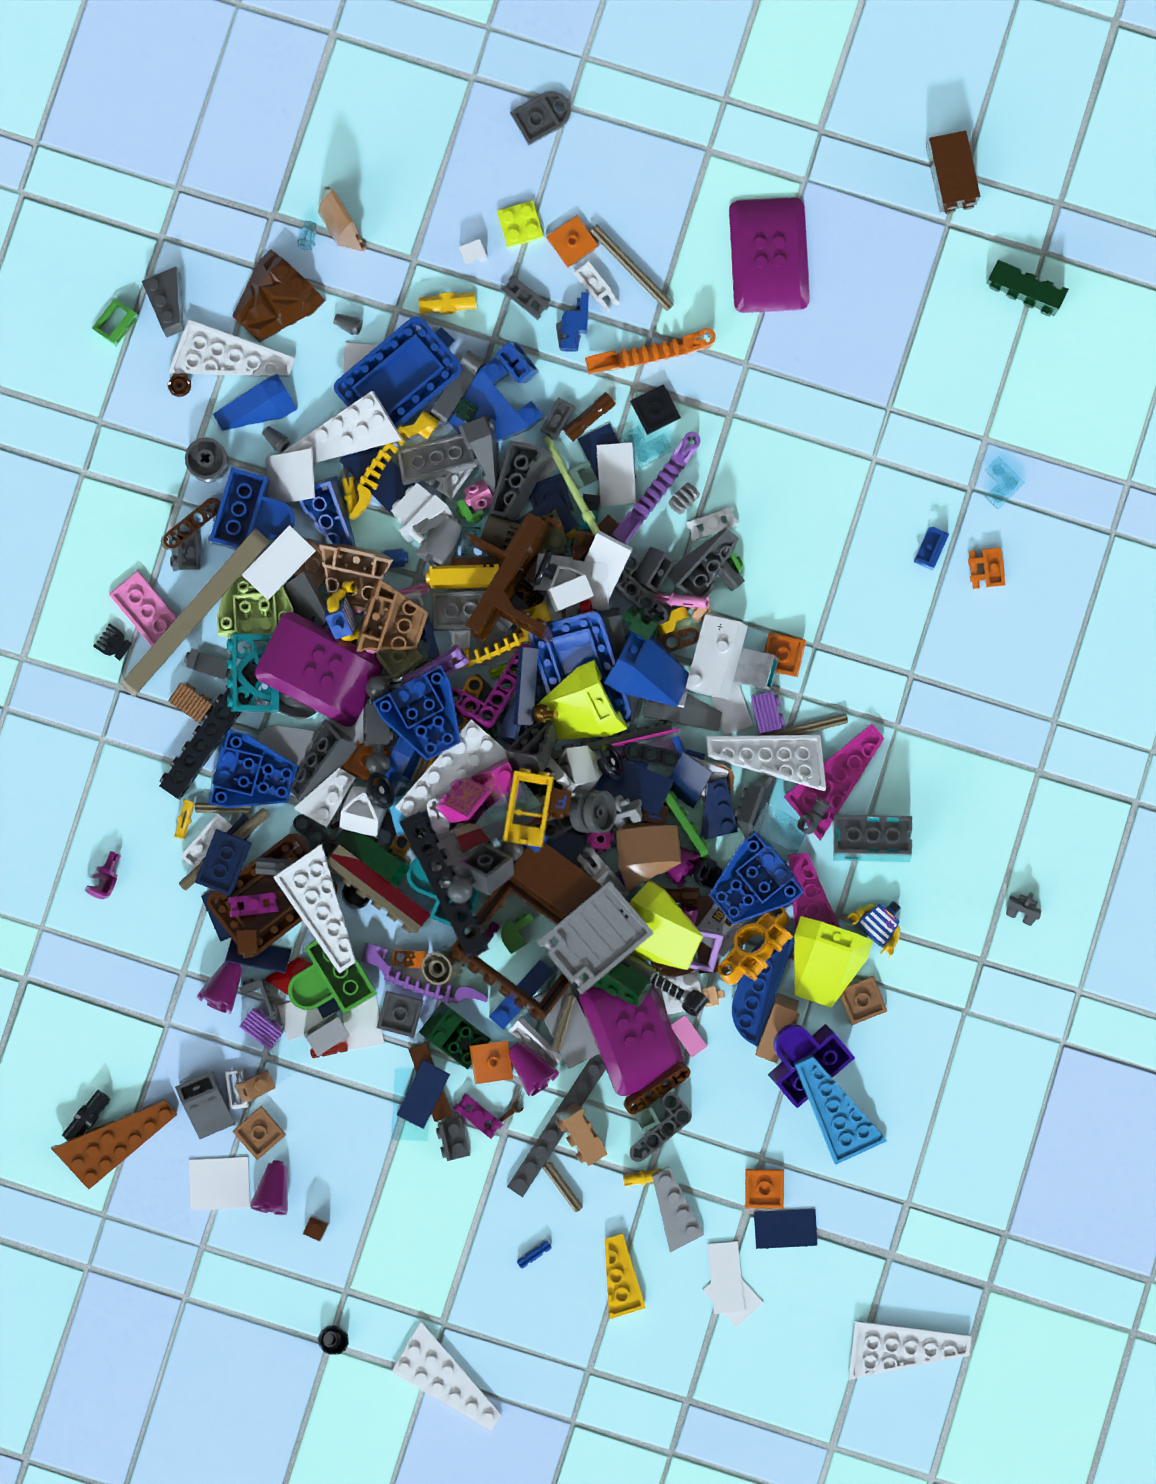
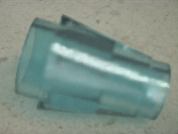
M305 221L297 240L300 249L310 251L316 245L315 222Z

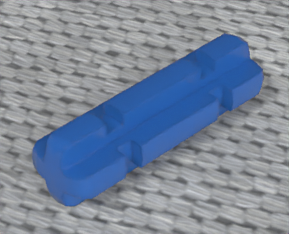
M545 1240L540 1244L541 1246L535 1247L526 1253L525 1257L519 1258L517 1264L521 1269L528 1266V1263H532L544 1255V1252L550 1251L552 1249L551 1244Z

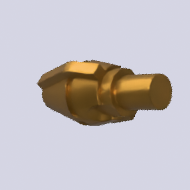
M544 704L534 706L533 721L544 723L551 718H558V712L551 711L549 706Z

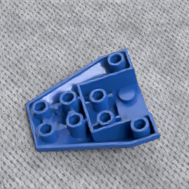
M629 630L625 638L627 641L616 663L611 667L604 684L623 694L677 707L686 690L689 672L653 635L647 641Z
M441 665L373 701L381 719L426 761L461 743L451 684Z
M228 729L221 743L212 775L209 804L233 808L288 803L291 793L290 788L298 766L250 735Z
M755 832L740 844L709 896L734 925L789 905L803 894L804 890L796 874L774 847Z

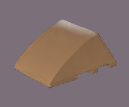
M328 186L325 187L318 207V214L337 246L362 252L366 251L354 222L336 192Z
M320 543L328 598L338 589H342L344 581H354L351 587L355 586L357 590L353 593H345L352 609L365 611L372 589L379 579L383 581L394 559L379 551L347 544Z
M379 579L370 593L359 627L356 652H362L363 650L417 649L428 612Z
M627 820L624 826L617 828L619 869L628 892L634 890V887L641 883H647L650 878L657 874H663L681 863L678 826L648 822L633 823Z

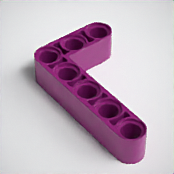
M530 644L520 645V647L532 648ZM519 648L485 703L459 688H451L452 696L458 697V700L454 701L457 714L468 720L471 719L482 728L493 727L516 690L517 673L512 672L511 669L518 668ZM508 683L511 685V688L505 689L502 687V684ZM499 699L502 703L496 705L492 700ZM472 705L475 707V710L469 711L465 707ZM488 714L492 719L485 720L482 716Z

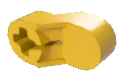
M685 606L672 610L669 621L657 626L656 630L659 637L673 633L676 622L690 617Z

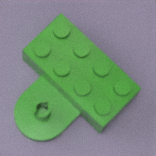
M317 940L304 947L314 964L295 975L288 986L289 999L297 1008L313 1010L334 998L343 1014L348 1013L378 994L356 956V962L339 973Z

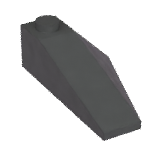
M725 527L682 558L671 569L668 577L675 586L687 595L708 596L716 585L714 582L718 574L721 575L722 567L726 559L730 558L739 537Z
M687 693L684 708L646 699L643 718L719 731L722 712Z
M326 719L315 732L312 741H314L310 752L307 751L304 756L307 758L305 764L299 768L290 788L293 795L300 801L347 762L357 748L356 743L350 736Z

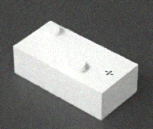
M705 614L686 689L694 693L729 699L748 628L747 625L740 621Z

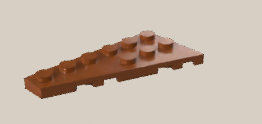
M165 1099L143 1107L142 1110L135 1113H129L121 1119L113 1120L91 1129L76 1138H70L62 1144L51 1146V1150L90 1190L178 1114Z

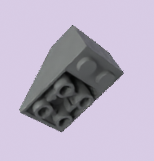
M213 1071L175 1086L199 1140L235 1125Z

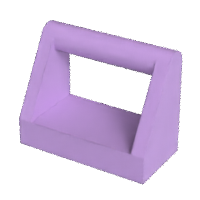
M695 926L703 936L715 938L708 964L705 965L692 960L689 968L713 972L724 935Z

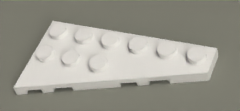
M821 735L707 736L706 738L707 756L709 758L822 791L826 789Z
M321 844L274 876V879L337 971L341 973L354 964L356 959L323 845Z

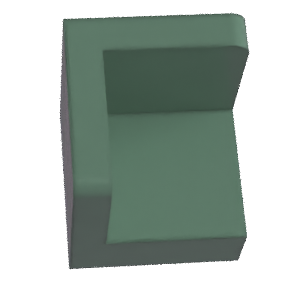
M589 461L569 470L578 490L597 480Z
M652 1106L634 1114L643 1132L660 1124Z

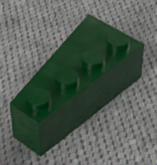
M997 260L986 282L990 289L996 292L1002 291L1012 300L1019 299L1023 301V305L1032 309L1035 307L1041 310L1040 313L1047 317L1056 315L1069 290L1068 288L1062 287L1060 290L1049 280L1041 282L1036 275L1032 273H1025L1024 275L1021 273L1022 270L1020 268Z

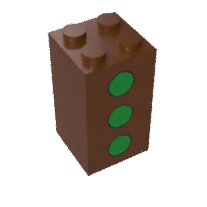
M967 131L930 137L926 144V152L939 213L945 212V214H950L960 208H963V210L975 208L974 206L977 205L981 196Z

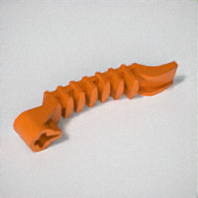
M705 328L683 336L680 340L674 338L671 342L662 341V344L658 345L653 343L649 347L644 345L640 349L633 347L630 351L622 349L620 353L608 351L584 358L588 375L627 369L632 366L637 367L642 364L647 365L651 362L656 363L660 360H669V358L673 357L678 358L681 355H689L696 351L709 349L715 343L716 334L712 329ZM704 335H707V337L710 338L709 342H707L706 339H703Z

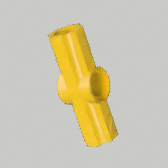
M446 292L440 293L438 296L418 298L420 315L433 313L448 315L454 314L457 311L477 309L475 292L461 294Z

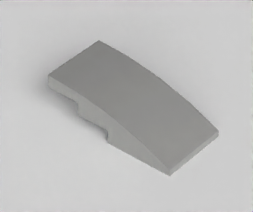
M570 986L544 1019L553 1039L566 996L568 994L575 996ZM550 988L533 998L540 1003ZM577 999L562 1050L560 1051L568 1069L600 1054L587 1019Z

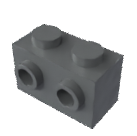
M650 546L633 578L643 588L658 593L676 560L667 553Z

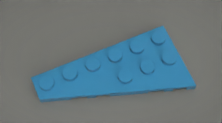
M812 1055L794 1062L835 1165L887 1142V1139Z

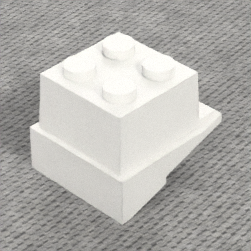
M418 483L410 486L405 492L406 495L401 500H397L391 510L397 521L402 525L398 530L407 543L416 540L419 544H422L425 541L422 535L432 529H436L445 518L450 519L451 516L454 517L449 507L440 498L430 494Z

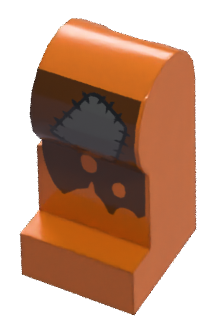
M393 950L392 966L422 969V961L429 952Z

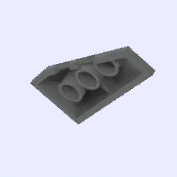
M488 415L458 427L468 450L472 449L475 454L474 462L483 469L482 477L492 496H494L500 474L496 425L494 420Z

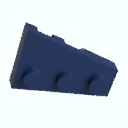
M726 777L709 780L706 784L700 838L703 836L704 839H710L738 832Z

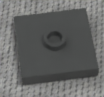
M386 991L377 1028L414 1038L424 1000Z

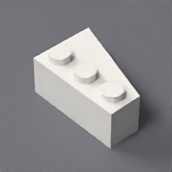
M338 768L295 806L294 809L329 828L357 778Z

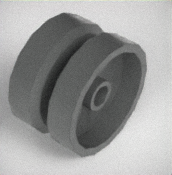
M206 437L199 438L189 445L185 453V464L191 475L198 481L211 483L218 481L225 475L229 466V458L225 449L218 441ZM209 458L210 462L206 463L204 460Z
M580 790L574 795L570 804L569 815L574 829L578 832L607 833L611 830L616 820V803L608 791Z

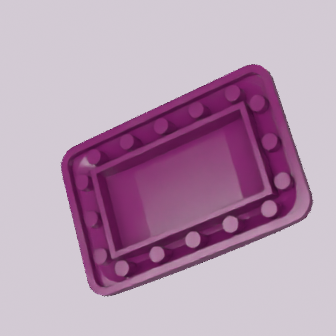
M793 197L737 200L732 202L729 206V227L735 309L740 313L797 311L807 308L810 296L805 207L803 201Z
M287 612L280 618L255 668L254 674L257 680L343 726L350 727L357 722L369 698L366 692L368 680L373 676H380L383 665L376 656L365 650L356 652L357 646L351 642L344 641L341 638L335 639L332 632L296 613Z
M651 984L650 992L639 1007L628 1004L623 999L612 996L604 989L596 988L593 985L582 995L579 993L580 1004L617 1095L628 1096L638 1092L676 1063H685L655 985Z

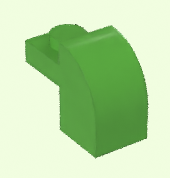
M523 913L515 919L517 921L515 924H513L510 918L503 924L501 939L510 954H513L527 944L519 930L534 921L531 914L526 915Z

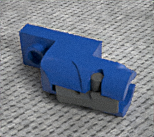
M581 292V298H577V309H580V311H565L561 321L556 323L560 351L577 352L581 339L579 334H587L589 293Z

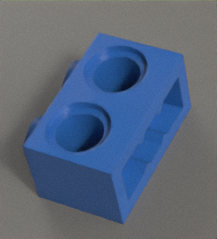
M509 341L495 353L517 383L526 384L539 372L517 342Z

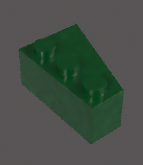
M620 962L593 986L596 988L600 987L610 995L617 996L628 1004L639 1007L650 992L651 980L634 967L630 966L628 968Z

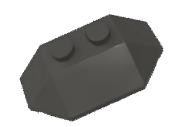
M768 775L749 784L748 788L744 787L741 798L744 799L742 806L738 805L734 816L738 817L736 822L745 840L753 833L758 832L777 777Z

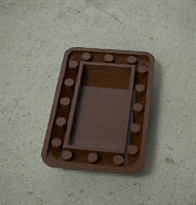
M290 833L259 857L298 861L311 852V849L298 834ZM257 859L242 869L231 897L278 892V898L276 899L277 906L280 909L279 912L230 917L229 911H231V906L228 904L230 896L214 891L207 898L209 909L236 944L237 931L258 930L259 953H254L255 956L303 921L274 879L276 875L256 874ZM332 878L333 883H334V887H335V890H336V894H337L338 886H337L336 882L334 881V879ZM269 899L263 900L264 907H269ZM244 902L238 903L239 910H244Z

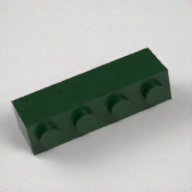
M342 829L334 840L390 883L396 886L400 883L410 868L405 864V858L399 854L393 855L391 853L392 849L384 843L382 846L378 844L379 839L376 837Z

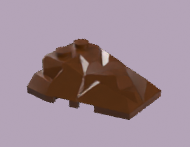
M270 249L258 261L232 317L258 342H262L281 332L282 329L296 324L297 321L313 315L326 300L283 257Z

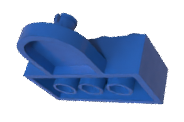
M231 467L210 536V542L237 550L255 528L267 538L276 540L289 525L294 528L295 515L286 503L265 497L270 483L267 477Z

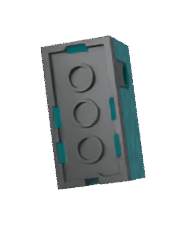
M834 815L833 861L910 862L912 856V816Z

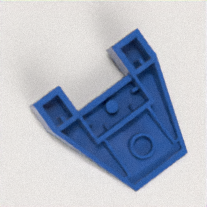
M494 357L480 368L450 418L449 424L459 435L461 432L458 426L489 415L495 422L497 442L529 431L544 418L532 401L517 412L507 402L495 385L504 379L508 373L499 360ZM463 402L475 409L473 411L469 408L467 414L470 418L460 412ZM463 405L462 412H465L468 407Z

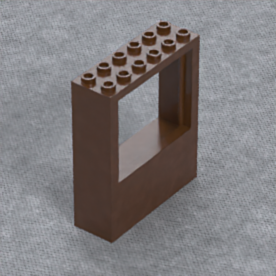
M544 843L537 853L527 846L513 865L514 875L493 891L476 914L482 924L479 926V929L482 932L511 892L557 926L603 886L548 844ZM469 931L466 937L472 938L476 932ZM458 939L450 950L451 956L459 963L461 961L465 962L468 965V970L474 974H477V972L481 974L484 982L490 986L493 984L497 986L500 994L506 998L508 996L515 1000L513 1003L521 1009L525 1007L530 1011L529 1015L537 1021L539 1019L544 1021L571 984L562 972L539 1003L478 956L468 960Z

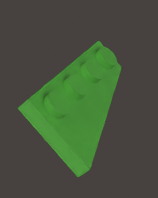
M672 790L669 791L665 803L669 806L674 817L678 819L677 821L683 831L688 834L694 848L698 849L701 858H710L706 848L709 846L703 836L699 838L696 833L698 828L693 821L689 822L686 816L688 814L683 806L679 807L675 802L678 800Z

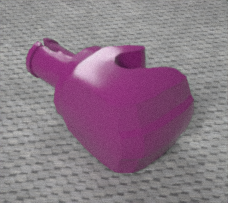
M110 851L104 866H97L96 871L99 873L91 875L90 878H98L100 882L98 885H87L84 891L88 895L100 900L110 897L118 877L114 870L121 855Z

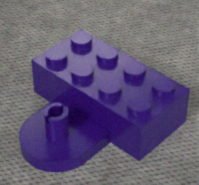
M790 1024L781 1028L774 1038L773 1049L782 1062L767 1075L798 1109L808 1098L794 1062L812 1055L833 1078L853 1061L855 1057L826 1024L813 1035L801 1025Z

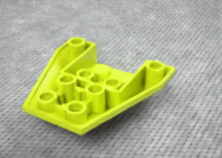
M595 660L578 666L535 705L544 704L549 706L551 711L558 712V718L549 719L554 722L558 740L612 736L628 728L620 711L615 712L600 682L603 676Z
M648 881L631 899L630 905L654 934L631 953L640 959L688 970L703 935L666 890L652 881Z
M800 916L794 933V996L832 1008L868 959L873 940L821 921Z

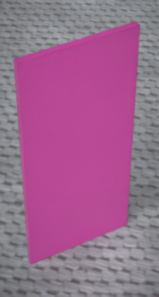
M680 728L614 743L612 747L616 748L628 745L629 743H637L679 733Z

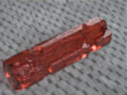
M340 1042L319 1056L311 1048V1058L347 1052L348 1045L347 1042Z

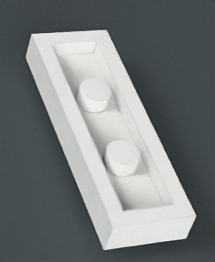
M218 813L180 857L194 869L204 860L215 830L218 829L227 833L233 825Z
M523 1017L509 1030L521 1043H525L553 1067L563 1058L556 1050L552 1049V1046Z

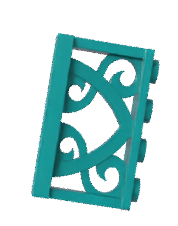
M232 633L230 638H227V650H230V657H227V669H230V676L227 677V688H230V695L227 696V706L230 707L231 712L277 713L279 711V691L269 686L267 689L261 687V691H259L258 688L262 682L258 680L255 687H253L241 673L252 659L258 664V656L260 655L261 658L267 646L256 649L253 641L269 642L272 634ZM242 641L247 642L251 646L252 652L249 653L248 648L243 646L245 651L239 653L237 649L238 643ZM237 658L242 659L241 662L237 665ZM237 681H238V682L240 683V685H241V686L238 687V688H237ZM239 693H244V699L249 694L253 695L252 700L248 704H241L238 701ZM256 698L269 702V705L253 704Z

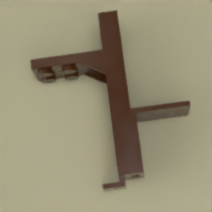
M528 512L505 551L471 533L468 534L467 537L475 548L502 562L465 624L466 628L472 630L471 636L485 643L501 617L550 643L553 635L550 632V628L547 627V623L539 618L536 620L531 618V614L525 610H516L510 600L550 535L549 529L551 526L563 532L564 527L562 523L549 516L542 520Z

